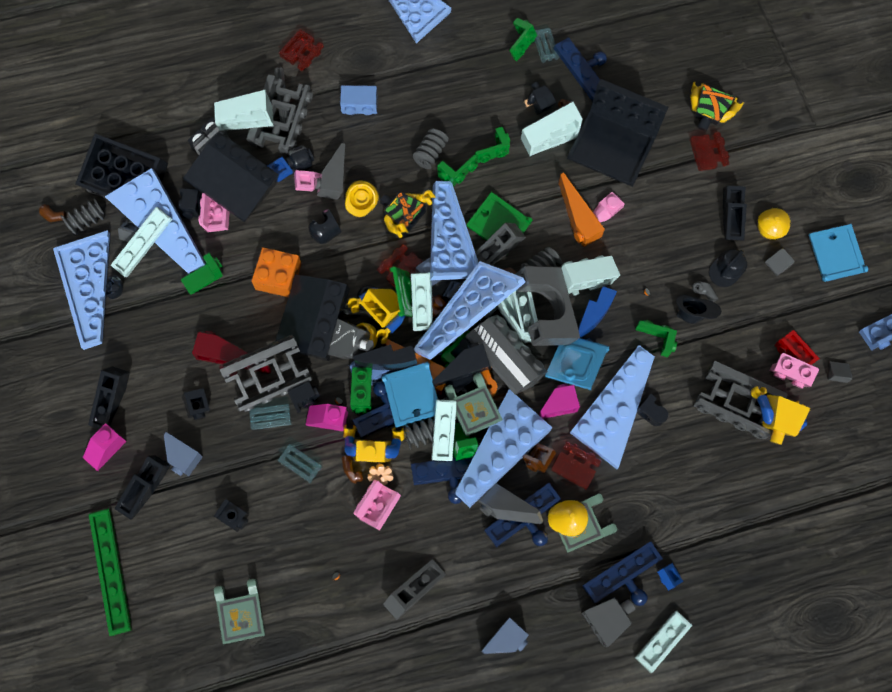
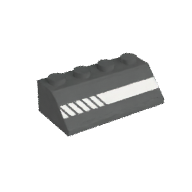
M499 315L487 318L465 336L471 344L479 342V345H484L490 366L515 395L533 387L548 372L544 368L543 363L535 358L530 348L521 342L517 333L512 331L507 326L506 321Z

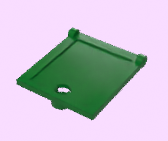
M491 192L466 226L487 241L505 223H515L524 233L533 220Z
M391 267L390 272H393L400 308L398 317H413L410 273L397 267Z

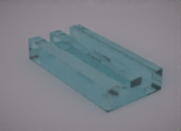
M550 28L536 30L537 37L535 38V43L542 63L546 60L552 61L553 58L558 60L559 56L553 49L555 42ZM544 33L547 34L553 54L550 53ZM538 34H540V37H541V40H542V43H543V46H544L546 55H545V53H544V50H543V47H542V44H541V41H540V38H539V35H538Z
M289 404L250 410L251 429L291 425ZM285 410V413L254 417V414ZM286 418L285 420H278V421L263 422V423H256V424H255V422H258V421H265V420H273V419Z
M290 444L278 459V462L310 484L318 471L322 469L320 464ZM292 451L293 453H295L296 455H298L299 457L313 465L315 469L312 470L311 468H309L308 466L294 458L292 455H290L289 452ZM285 457H287L292 462H294L295 464L309 472L310 476H307L306 474L295 468L293 465L285 461Z

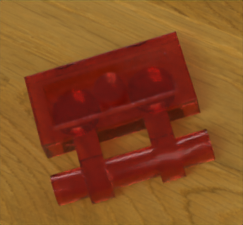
M300 29L282 48L279 56L292 65L297 61L301 62L297 68L303 71L311 65V61L315 57L320 55L324 46L320 42L316 46L313 45L314 37ZM307 50L310 51L307 56L303 55Z
M720 132L713 134L715 140H710L709 134L691 137L690 142L699 171L716 169L718 166L717 162L720 161L722 166L730 164L728 160L729 153L724 147L725 140L721 137ZM713 148H717L719 154H715Z
M404 244L392 251L393 254L388 259H384L381 262V266L377 268L380 274H383L386 270L390 273L386 279L395 288L393 272H390V268L394 267L392 264L397 259L401 261L397 268L408 271L410 279L411 274H416V267L423 263L413 252L406 257L404 253L408 248Z
M566 441L563 448L570 453L566 455L561 452L551 471L587 490L596 473L595 470L589 467L591 464L599 467L602 460L596 458L595 454L583 451L577 444L574 443L572 445ZM576 455L584 459L585 463L582 464L579 461L573 459L574 456Z

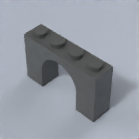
M524 266L515 273V275L523 277L525 283L518 288V292L540 293L550 301L554 309V320H538L528 327L532 346L570 345L580 338L579 329L562 268Z

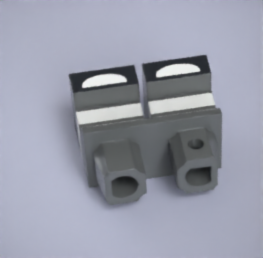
M211 118L201 127V131L198 130L188 139L191 149L200 155L204 147L218 131L227 138H229L226 130L220 131L215 124V120Z

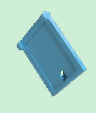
M852 224L808 234L823 282L868 272V267L864 264Z
M581 338L570 345H559L545 377L591 390L606 352L608 353L609 346Z
M429 362L382 376L396 428L435 415L436 399L438 400V396L432 383L433 378Z

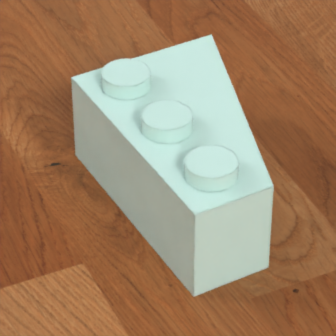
M266 90L214 103L215 124L220 131L273 126V109Z
M574 102L522 129L521 140L529 156L577 138L582 117Z
M602 255L590 260L585 258L574 263L568 261L562 265L568 293H573V296L578 295L579 290L589 288L591 291L610 285L620 276L612 256L604 257Z
M517 289L498 304V309L510 329L517 333L523 344L530 343L528 327L538 321L531 292H518Z

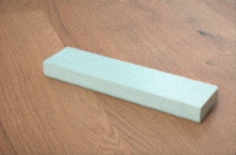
M156 207L111 266L124 277H128L173 219Z

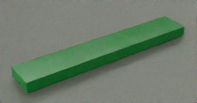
M108 508L90 513L89 520L109 636H114L132 631L112 513L111 509Z

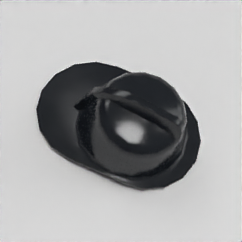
M732 249L721 253L709 269L710 280L719 287H729L736 283L747 269L744 251Z
M680 295L676 299L677 306L679 307L677 317L687 323L696 324L704 318H717L722 312L718 304L707 299L695 298L689 295Z

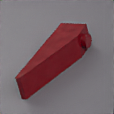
M205 331V333L198 332L192 354L197 360L224 364L247 354V352L222 339L215 333ZM269 365L255 370L257 372L271 374V369Z

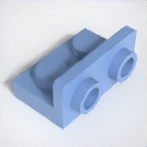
M892 314L859 331L871 351L878 347L882 350L891 344Z

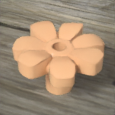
M377 464L376 467L372 466L369 469L370 474L367 475L369 481L373 482L376 479L382 485H386L388 481L393 480L392 468L390 466L384 468L383 464Z

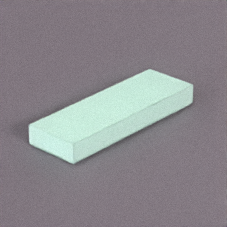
M430 272L411 274L413 331H427L433 324Z
M436 399L432 460L452 461L457 402L455 400Z
M674 611L635 658L652 673L692 625L678 611Z

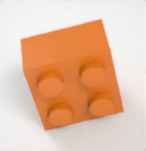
M262 247L252 278L255 290L289 297L295 274L299 275L302 265L299 255Z

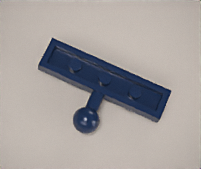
M568 37L557 43L553 49L593 102L600 79L591 67L605 64L607 56L604 52L599 51L594 54L593 59L587 62Z
M378 381L374 384L373 392L381 397L384 405L353 420L361 439L394 424L383 381Z
M473 457L457 461L455 458H452V461L436 460L411 464L414 485L449 480L451 490L448 493V499L453 504H459L462 500L455 494L458 488L457 479L463 478Z
M548 483L527 498L525 502L538 509L542 514L559 502L561 498L550 483ZM499 519L484 530L496 548L525 526L532 533V541L535 545L544 546L548 542L547 533L539 530L534 523Z
M650 541L584 584L583 588L595 604L626 584L632 593L631 601L633 604L643 606L647 602V594L644 590L638 589L632 579L663 558Z

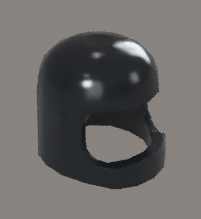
M325 209L322 212L325 218L323 224H318L315 220H312L308 226L311 237L319 244H326L341 234V229L329 209Z

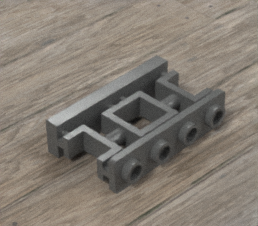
M268 74L263 90H266L272 104L273 117L276 108L290 111L287 123L273 121V126H268L273 128L271 134L262 132L264 127L250 128L247 141L250 146L256 148L257 146L263 148L266 140L280 143L278 147L280 153L285 152L288 155L290 149L297 147L296 139L302 132V120L307 116L308 102L311 103L313 92H311L310 86L306 84L305 86L299 84L297 92L284 89L282 79L277 80L275 76ZM275 92L278 95L284 96L282 102L273 100ZM291 98L300 100L298 108L296 105L289 104ZM280 130L290 132L287 141L285 137L279 136Z
M289 335L219 365L225 382L236 379L242 392L241 395L234 397L239 412L243 410L244 412L250 411L255 408L256 404L261 402L262 404L268 403L273 400V397L279 394L281 396L288 394L287 391L312 380L307 367L297 370L291 357L292 354L300 351L293 335ZM285 350L289 361L278 365L275 357L272 355ZM273 363L279 378L261 386L255 370ZM248 366L252 377L241 381L238 372L235 371ZM292 368L296 378L285 382L281 372ZM256 384L260 394L249 398L245 388Z
M714 361L709 367L705 378L714 382L709 395L701 392L694 403V407L698 408V411L701 413L716 416V419L721 422L733 424L738 430H746L753 433L752 435L758 439L770 437L773 431L763 427L761 408L755 405L757 399L752 397L751 390L758 386L759 389L761 387L767 389L766 396L775 395L787 398L788 394ZM721 380L731 384L728 392L718 388ZM734 392L750 399L745 412L729 405ZM715 395L724 399L721 407L711 403ZM752 412L760 415L758 424L747 420Z

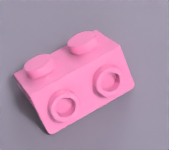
M202 193V198L200 199L201 212L198 218L199 224L207 232L228 230L230 212Z
M782 353L778 362L772 364L770 371L774 373V377L781 380L789 379L792 381V385L803 389V387L812 386L819 369Z
M375 479L367 488V492L361 502L357 504L354 515L380 531L401 495Z

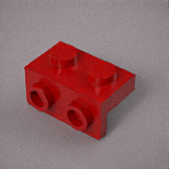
M794 330L775 344L780 354L785 353L807 364L812 365L820 359Z

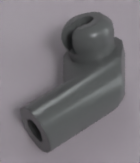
M695 282L692 288L695 293L706 295L708 300L713 302L719 299L710 284L704 282Z

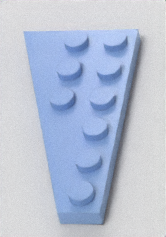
M389 0L416 43L451 13V8L441 0Z
M149 169L105 196L138 228L142 226L156 207L160 208L173 220L155 243L189 274L206 265L154 169Z
M435 181L433 184V194L436 197L432 198L430 280L467 279L479 262L452 182Z
M108 230L53 248L79 342L83 350L100 345L103 342L110 241Z
M480 261L413 350L417 354L431 360L525 283L524 278Z
M640 345L570 432L571 435L616 469L619 468L655 357Z
M510 389L498 409L503 420L489 426L455 492L469 508L552 429L544 419Z

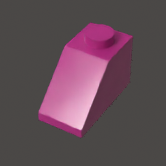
M568 384L557 386L542 408L539 416L542 419L577 412L580 405L575 386H568Z
M331 404L312 405L309 407L306 426L344 432L348 416L347 408Z
M105 423L91 437L83 458L98 471L124 445L126 440Z

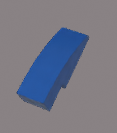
M603 286L597 302L589 300L579 326L580 338L586 336L604 318L617 291Z

